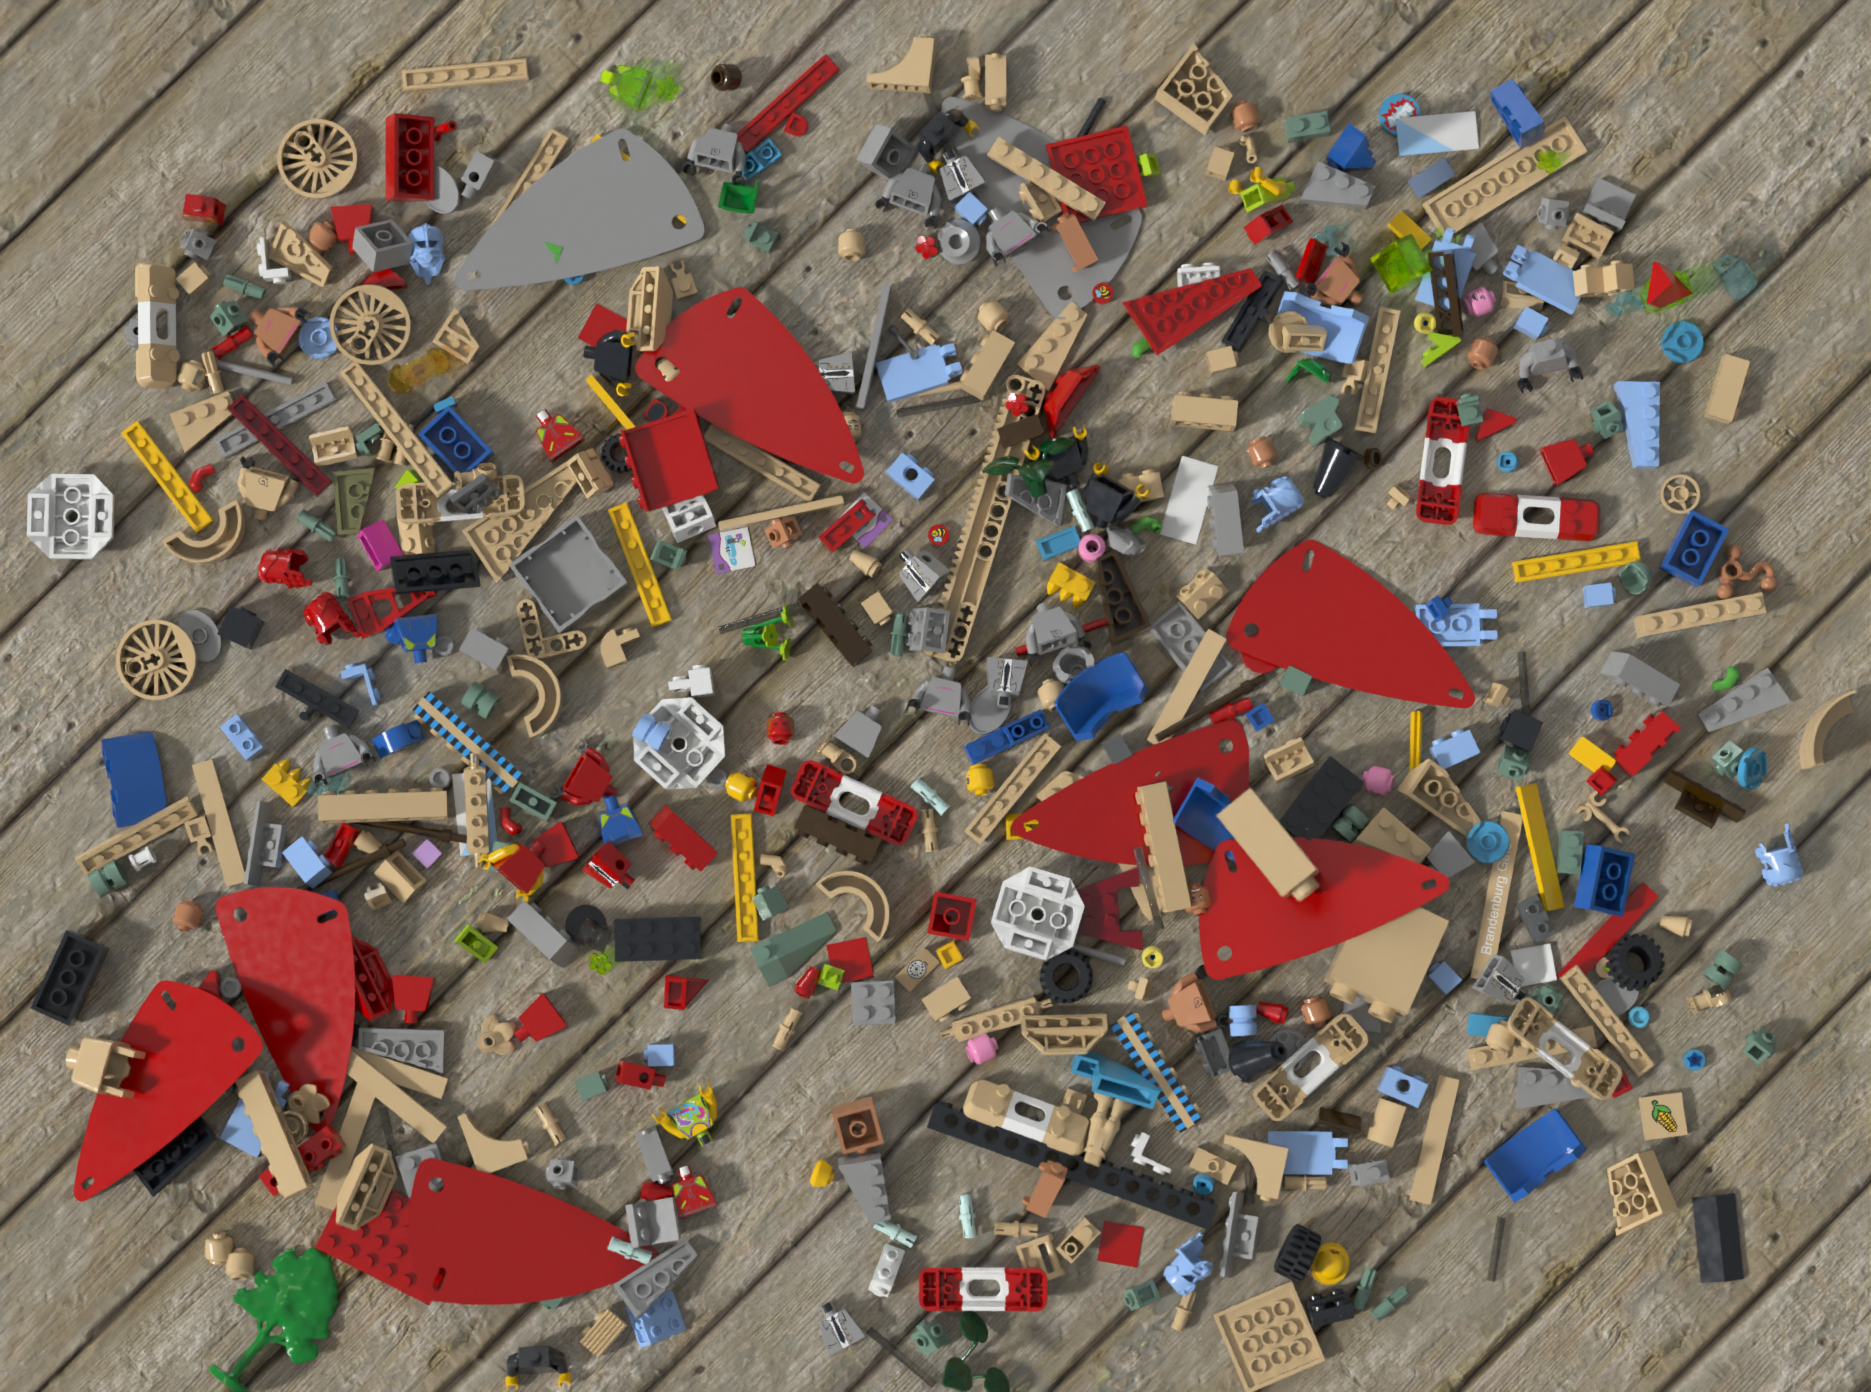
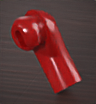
M451 120L435 126L434 141H441V135L455 131L457 129L456 122Z
M212 463L193 472L189 480V486L192 487L193 491H201L203 489L202 481L204 477L215 474Z
M510 807L499 808L501 827L510 835L520 834L522 832V825L515 823L511 819Z

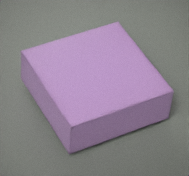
M426 839L412 854L428 869L443 853L429 839Z

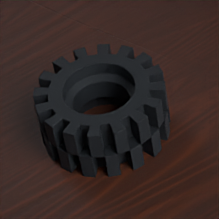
M620 433L614 436L611 435L608 440H605L601 453L606 466L618 473L629 472L630 470L626 460L617 461L613 457L614 448L621 445L619 436L622 434Z

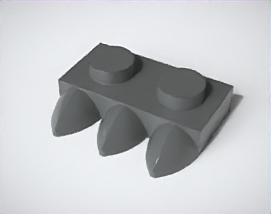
M483 473L450 496V499L463 512L475 514L477 513L475 504L487 506L488 498L486 496L499 498L500 492L496 483Z

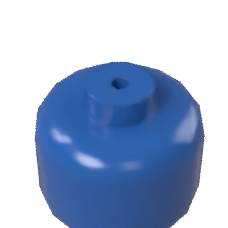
M392 624L385 630L387 632L385 638L394 645H398L400 641L395 625Z

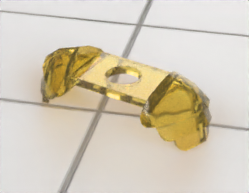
M430 348L426 350L427 354L402 366L396 364L388 373V386L396 393L411 391L410 385L435 373L442 376L450 368V355L440 348ZM418 363L425 367V372L420 376L415 375L412 371L413 366Z

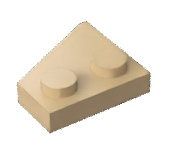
M456 308L452 310L432 341L468 365L480 349Z

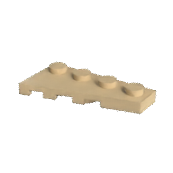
M1072 301L1058 316L1067 317V319H1055L1017 363V366L1033 380L1041 382L1047 392H1049L1088 315Z

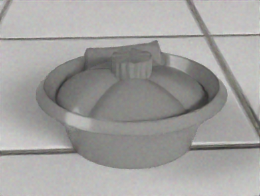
M947 221L936 235L941 255L953 264L967 263L979 251V233L968 221Z
M1116 526L1106 527L1108 545L1122 554L1137 556L1146 549L1145 542L1133 534V530L1129 528L1122 529Z

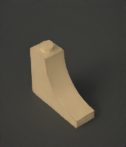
M927 35L913 37L908 54L898 65L885 72L867 74L866 82L868 88L874 90L931 93L936 54L935 39Z
M469 1113L458 1116L477 1170L491 1173L530 1158L531 1148L528 1141L524 1142L523 1138L507 1141L492 1138L477 1128Z
M1225 1134L1224 1143L1240 1150L1252 1163L1257 1176L1256 1194L1261 1195L1260 1199L1273 1202V1198L1278 1199L1288 1147Z

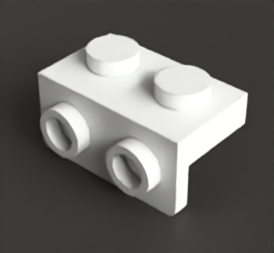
M1215 263L1202 264L1203 267H1194V264L1181 265V268L1177 270L1178 287L1220 277V266H1215Z

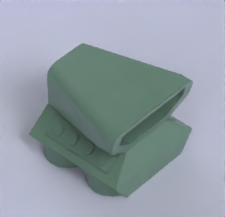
M1334 394L1304 410L1297 417L1300 427L1313 428L1308 438L1309 443L1313 447L1347 427L1344 417L1336 413L1340 399L1336 398Z

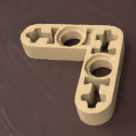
M528 599L518 603L517 614L528 656L540 660L578 651L586 646L587 637L581 631H571L543 638L536 605ZM527 603L529 607L532 606L529 614L531 618L535 616V620H528L523 623V619H527L525 612H521V609ZM529 624L537 626V633L533 636L526 633V627ZM575 635H578L580 638H583V641L580 642V646H577L575 643L569 644L571 648L566 649L567 643L564 637L568 636V641L574 640ZM540 636V641L536 640V644L538 647H542V651H539V655L536 656L534 653H531L534 646L532 641L528 643V639H536ZM555 639H559L563 643V647L559 651H553L551 648V643Z

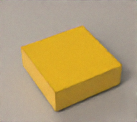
M955 941L935 950L945 969L964 959Z

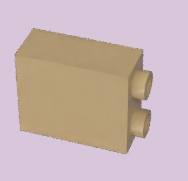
M1251 788L1216 815L1282 897L1287 899L1293 894L1297 901L1301 902L1320 887L1313 878L1320 871Z
M1418 907L1386 924L1340 943L1324 978V982L1333 985L1329 994L1348 1004H1353L1355 998L1358 997L1371 1004L1368 1011L1369 1014L1385 1022L1392 1023L1395 1015L1401 1018L1408 1014L1449 921Z

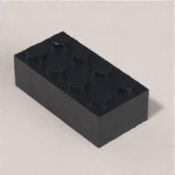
M1329 756L1278 821L1292 837H1304L1307 840H1312V838L1320 839L1364 782L1333 757Z
M700 916L614 919L615 962L702 959Z
M66 930L30 1009L68 1026H74L110 947L72 930Z

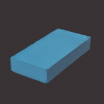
M1074 525L1037 540L1036 544L1043 561H1046L1079 547L1081 539Z

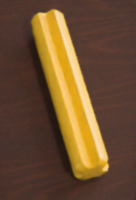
M1421 711L1411 712L1409 772L1421 764L1423 719Z

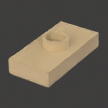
M1197 1147L1189 1167L1208 1174L1212 1178L1228 1185L1236 1165Z

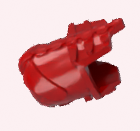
M270 548L263 553L258 567V578L262 582L268 584L284 583L289 589L312 586L313 581L305 579L303 573L299 572L300 565L308 561V555L303 549H286L283 552V549Z
M330 592L322 593L312 600L309 605H306L303 610L305 621L310 627L312 625L315 627L316 639L321 645H331V634L340 627L346 633H353L356 638L361 636L353 625V621L349 619L350 616L344 612L334 595Z

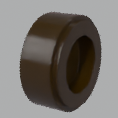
M1378 448L1366 449L1364 453L1366 467L1368 469H1378L1382 463L1380 450Z

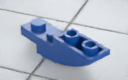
M1041 709L964 745L963 748L973 766L1050 727Z

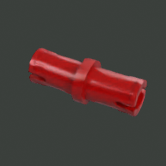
M246 325L232 336L230 334L226 336V340L211 349L214 355L221 359L229 352L238 350L240 345L253 338L254 335Z
M1246 698L1233 704L1227 703L1225 707L1211 712L1209 717L1214 725L1230 718L1233 720L1237 715L1252 710L1253 707L1250 699Z

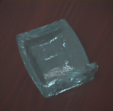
M1727 254L1713 265V269L1721 273L1720 277L1725 289L1736 302L1749 294L1758 285L1753 270L1742 257L1737 259ZM1730 261V266L1721 267L1723 263Z

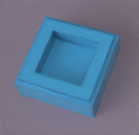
M453 397L433 405L438 415L448 405L452 409L458 407Z

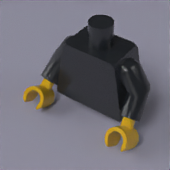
M951 109L946 113L939 111L921 130L917 149L928 163L930 170L937 175V167H943L944 164L935 159V155L962 127L971 137H974L971 133L974 128L980 130L974 121L968 120L967 117L956 109Z
M615 329L600 337L596 347L585 346L583 357L595 360L594 371L599 372L600 376L614 386L619 396H627L629 393L626 392V389L631 388L632 385L624 381H627L631 375L633 345L636 344L634 342L635 333H626Z
M1083 424L1081 432H1077L1075 426L1073 427L1075 436L1069 438L1075 439V442L1067 450L1055 455L1049 454L1046 458L1054 463V467L1046 475L1047 479H1054L1055 482L1064 479L1069 490L1080 485L1076 474L1083 471V466L1087 463L1089 448L1086 438L1087 431ZM1032 445L1034 448L1032 454H1029L1027 450L1024 451L1026 456L1031 459V462L1042 460L1043 452L1039 451L1034 445Z
M1097 462L1093 467L1095 474H1092L1084 487L1087 511L1097 516L1095 526L1105 529L1108 523L1122 520L1132 513L1141 503V498H1148L1151 495V490L1148 489L1142 494L1141 491L1145 485L1141 484L1136 488L1137 494L1133 495V490L1105 476L1110 470L1108 465L1105 464L1102 470H1100L1102 463Z
M547 1345L519 1347L517 1353L510 1355L507 1359L506 1390L508 1391L510 1385H515L516 1390H518L517 1374L553 1372L559 1373V1387H562L563 1382H567L570 1387L572 1374L568 1372L564 1354Z

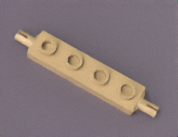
M470 753L471 766L464 769L467 851L469 854L475 855V867H479V863L480 867H483L484 862L478 863L479 858L482 854L490 852L486 767L479 766V753H475V760L474 753Z
M1032 996L952 1020V1028L940 1031L942 1039L955 1036L961 1042L981 1034L1021 1024V1016L1041 1015L1042 1009L1053 1006L1050 998L1038 1002Z

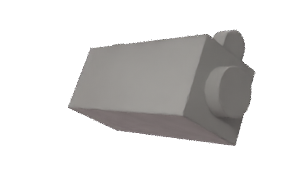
M657 1125L635 1133L652 1181L658 1180L659 1184L671 1180L670 1175H673L674 1171Z

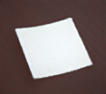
M1550 944L1511 951L1514 968L1524 978L1521 987L1557 980Z

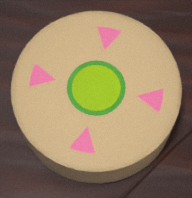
M1606 957L1601 958L1595 965L1596 974L1604 979L1613 977L1607 973L1610 969L1606 968L1605 963L1609 961Z

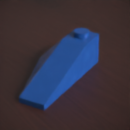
M1351 123L1347 125L1325 159L1328 161V166L1342 172L1370 170L1376 163V160L1371 157L1373 152L1368 150L1370 144L1367 136Z

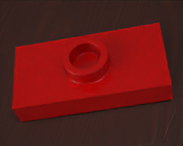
M1309 238L1295 277L1304 283H1315L1328 246L1314 238Z
M341 823L324 855L331 864L341 868L360 830L347 823Z

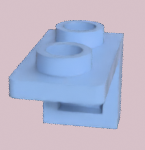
M357 663L346 665V670L340 671L342 679L346 681L364 675L372 705L375 707L379 706L378 700H381L379 689L374 688L372 680H375L372 667L368 668L366 664L358 666Z

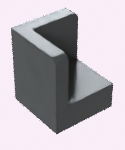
M1120 733L1101 743L1110 762H1114V765L1132 756Z

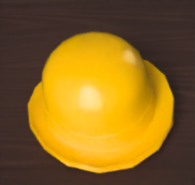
M1329 1242L1322 1244L1310 1267L1314 1279L1325 1285L1340 1282L1348 1272L1350 1265L1349 1255L1345 1248L1338 1243Z

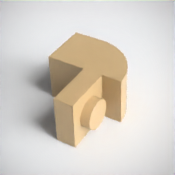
M632 627L620 631L621 635L619 636L616 630L612 629L604 636L601 642V654L607 669L628 662L622 646L641 638L638 629L633 630Z

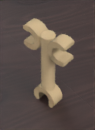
M1592 792L1589 800L1584 806L1578 807L1575 813L1579 814L1581 810H1585L1587 816L1583 819L1584 822L1590 820L1593 814L1613 833L1614 840L1617 843H1622V840L1618 837L1619 832L1622 831L1629 835V830L1624 827L1619 828L1598 808L1605 804L1606 799L1603 798L1598 803L1594 800L1598 792Z

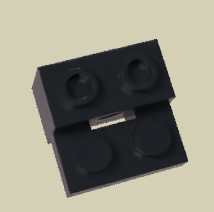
M1342 1289L1332 1290L1330 1295L1323 1297L1322 1294L1309 1296L1310 1300L1305 1301L1312 1328L1354 1318L1353 1312L1355 1310L1353 1303L1350 1301L1349 1293L1347 1291L1343 1292ZM1333 1302L1334 1305L1326 1307L1325 1303Z

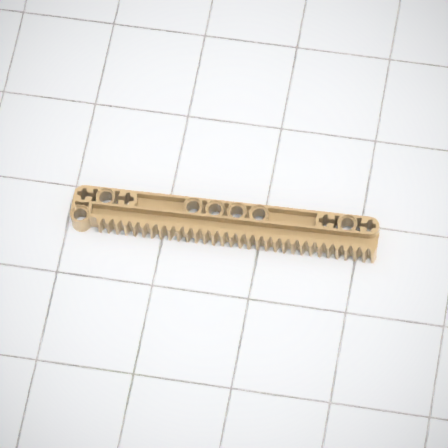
M1020 375L1010 376L1006 382L1008 394L1013 392L1017 396L1024 394L1026 399L1029 400L1024 403H1027L1029 407L1035 410V415H1039L1045 395L1044 385L1039 381ZM1012 381H1018L1022 387L1015 391L1009 385ZM1037 387L1041 394H1037L1035 402L1031 401L1033 392L1030 390H1034ZM1008 398L1003 399L1002 404L1004 407H1000L999 410L1002 415L997 416V420L1000 423H995L994 428L997 429L1020 419H1025L1027 416H1025L1024 412L1020 416H1014L1012 410H1008L1005 406V403L1009 401ZM993 431L992 436L995 439H990L989 442L993 447L987 448V452L990 455H985L984 460L988 463H983L982 468L984 469L993 460L1005 456L1019 458L1018 465L1022 466L1026 457L1024 451L1028 450L1030 441L1003 449L998 431ZM1017 469L1004 475H990L980 471L979 476L983 479L977 480V484L980 487H975L974 490L978 495L972 496V500L975 503H970L969 506L973 511L967 512V516L970 519H965L964 522L968 527L962 528V532L965 535H960L959 540L963 543L957 544V548L960 551H955L954 556L958 559L952 560V564L955 567L949 569L953 575L947 576V580L950 583L944 585V588L948 591L942 592L945 600L939 601L943 608H937L950 611L945 653L924 651L931 657L934 656L951 663H957L964 656L1012 502L1011 498L1000 496L998 491L1001 487H1006L1008 474L1020 475ZM995 507H1001L1004 510V514L1001 517H995L992 510ZM995 527L998 530L997 536L989 537L986 534L987 528ZM983 547H988L992 551V554L987 558L980 555L979 551ZM966 607H969L970 612L973 613L968 615L966 623H970V626L957 622L958 619L960 621L963 620L964 613L961 610H965ZM958 627L965 628L967 634L964 638L955 636L954 631ZM952 639L958 643H964L963 646L959 644L958 653H960V656L956 655L955 658H951V653L948 652L953 650L955 643H951Z

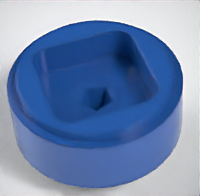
M1596 700L1592 704L1591 714L1594 719L1606 721L1612 716L1613 707L1608 700Z

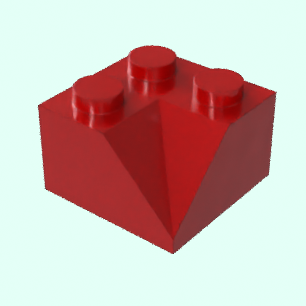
M935 892L927 934L969 941L977 899Z

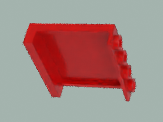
M695 408L686 409L685 412L631 429L620 430L622 435L619 436V441L622 448H626L628 456H625L628 468L633 470L632 483L634 488L639 490L640 496L637 497L641 509H645V512H651L720 490Z

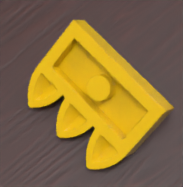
M1059 562L1048 581L1047 592L1048 595H1051L1061 588V602L1068 600L1074 595L1072 603L1073 608L1076 609L1085 603L1096 582Z
M284 759L277 764L275 763L261 780L292 807H295L310 790L312 779L306 778L298 782L301 769H293L287 773L290 760Z

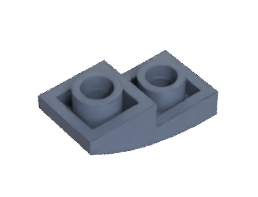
M1443 157L1410 178L1408 183L1419 199L1455 176L1456 173L1446 157Z

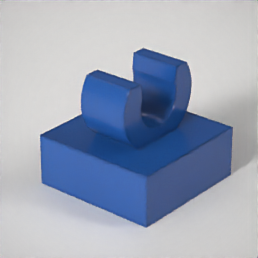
M1437 595L1426 604V607L1436 622H1439L1450 613L1448 608L1453 602L1449 596L1441 600Z
M1264 703L1245 714L1256 732L1275 721Z

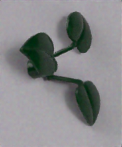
M1065 437L1048 439L1039 446V450L1043 452L1042 460L1020 466L1018 465L1019 458L1005 456L990 462L982 472L990 475H1004L1017 469L1023 477L1025 484L1029 485L1031 496H1043L1047 493L1046 475L1054 467L1053 461L1046 459L1047 455H1055L1067 450L1075 442V439Z
M964 1311L960 1318V1328L963 1335L968 1340L973 1341V1345L961 1359L953 1357L948 1360L943 1374L942 1386L967 1392L972 1388L973 1379L984 1378L983 1385L987 1392H1010L1008 1379L1000 1369L990 1367L987 1369L986 1374L982 1373L971 1376L969 1366L964 1364V1361L976 1348L978 1342L985 1343L988 1339V1329L984 1320L974 1311Z

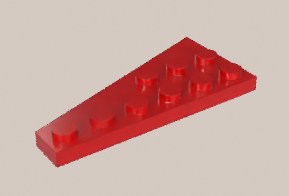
M1249 268L1122 302V304L1157 356L1260 288L1262 284L1252 269Z

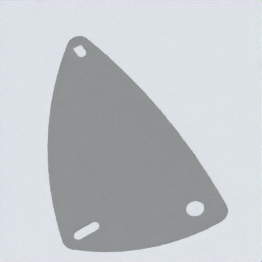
M956 97L946 98L941 107L943 112L946 113L959 106L964 116L968 120L974 121L980 128V130L974 128L971 131L974 137H971L962 127L952 139L959 156L966 155L988 184V186L976 191V194L981 203L988 209L987 215L992 224L994 221L989 212L998 206L1005 215L1014 210L1016 213H1023L1031 217L1029 213L1030 206L1027 202L1023 203L1018 194L1020 184H1026L1029 181L991 159L987 154L997 138L1000 137L1051 168L1046 144L1057 141L1031 126L1000 112H990L984 106ZM1138 209L1096 219L1095 222L1079 223L1099 260L1076 272H1073L1071 269L1076 265L1057 229L1052 232L1051 230L1050 232L1047 230L1042 231L1041 233L1044 236L1042 239L1037 234L1036 240L1011 255V257L1050 314L1056 319H1067V317L1058 316L1071 301L1082 309L1094 299L1092 296L1094 286L1098 283L1108 284L1119 271L1134 244L1142 222V215ZM1063 213L1045 222L1049 230L1051 226L1058 222L1057 218L1062 216ZM1125 215L1132 217L1130 223L1118 230L1111 228L1113 222ZM1062 286H1068L1072 289L1073 294L1069 300L1059 298L1058 290Z
M617 129L563 160L522 193L501 214L474 247L456 274L455 284L461 290L492 289L548 282L594 273L640 261L696 242L703 237L705 228L694 199L671 165L641 138L626 129ZM620 139L626 140L630 153L628 161L622 159L618 145ZM676 215L685 217L687 223L683 229L673 227L672 219ZM545 242L563 247L557 264L554 260L556 254L549 251ZM473 271L481 272L479 279L467 280L466 273Z

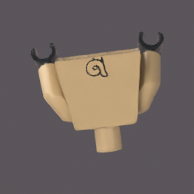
M243 456L240 459L243 468L240 469L237 485L242 497L245 498V504L255 507L254 518L265 520L268 511H275L278 507H283L293 497L300 481L293 474L292 479H290L288 475L255 468V461L252 457L250 458V463L245 464L246 458Z

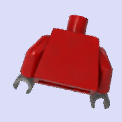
M581 739V742L585 744L583 749L575 746L577 751L582 753L563 788L553 786L558 789L559 793L557 796L550 794L552 798H561L563 801L573 805H589L593 801L599 802L602 795L607 797L617 793V788L609 784L613 776L609 774L610 767L604 756L593 747L589 748V744L584 739Z

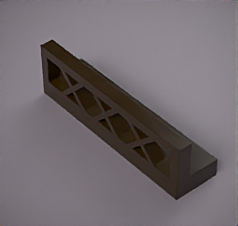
M1454 249L1428 252L1438 334H1453V337H1460L1464 333ZM1443 256L1444 267L1442 270L1434 265L1433 257ZM1440 275L1446 278L1447 287L1445 290L1437 286L1436 280ZM1443 295L1449 299L1450 308L1447 311L1439 306V300ZM1447 316L1451 319L1452 329L1442 330V320Z

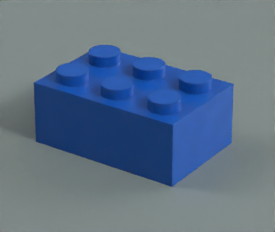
M449 405L418 433L454 473L455 471L460 473L470 472L472 469H476L478 465L486 463L495 455Z
M1693 510L1688 511L1659 569L1695 588L1700 586L1729 529Z
M1586 844L1574 907L1623 917L1635 854Z

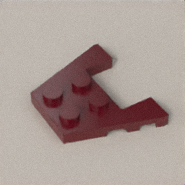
M1133 867L1125 872L1077 889L1085 906L1078 927L1079 934L1143 950L1142 930L1120 931L1117 888L1140 887L1139 867Z

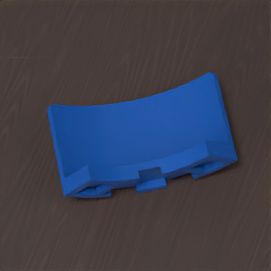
M1122 652L1095 663V666L1087 668L1078 674L1062 690L1054 706L1076 741L1094 739L1101 727L1109 720L1107 716L1115 710L1119 713L1126 708L1143 703L1149 688L1128 654Z
M144 732L101 739L102 757L107 778H110L111 783L110 796L116 827L135 825L166 808L162 771L153 733Z
M1197 778L1173 822L1187 834L1214 851L1222 841L1235 839L1216 816L1232 803L1229 800L1230 797L1220 791L1215 785ZM1229 850L1226 851L1224 856L1235 862L1233 853Z
M1555 1108L1509 1139L1485 1159V1164L1515 1203L1529 1195L1552 1172H1557L1576 1160L1587 1148L1559 1110Z

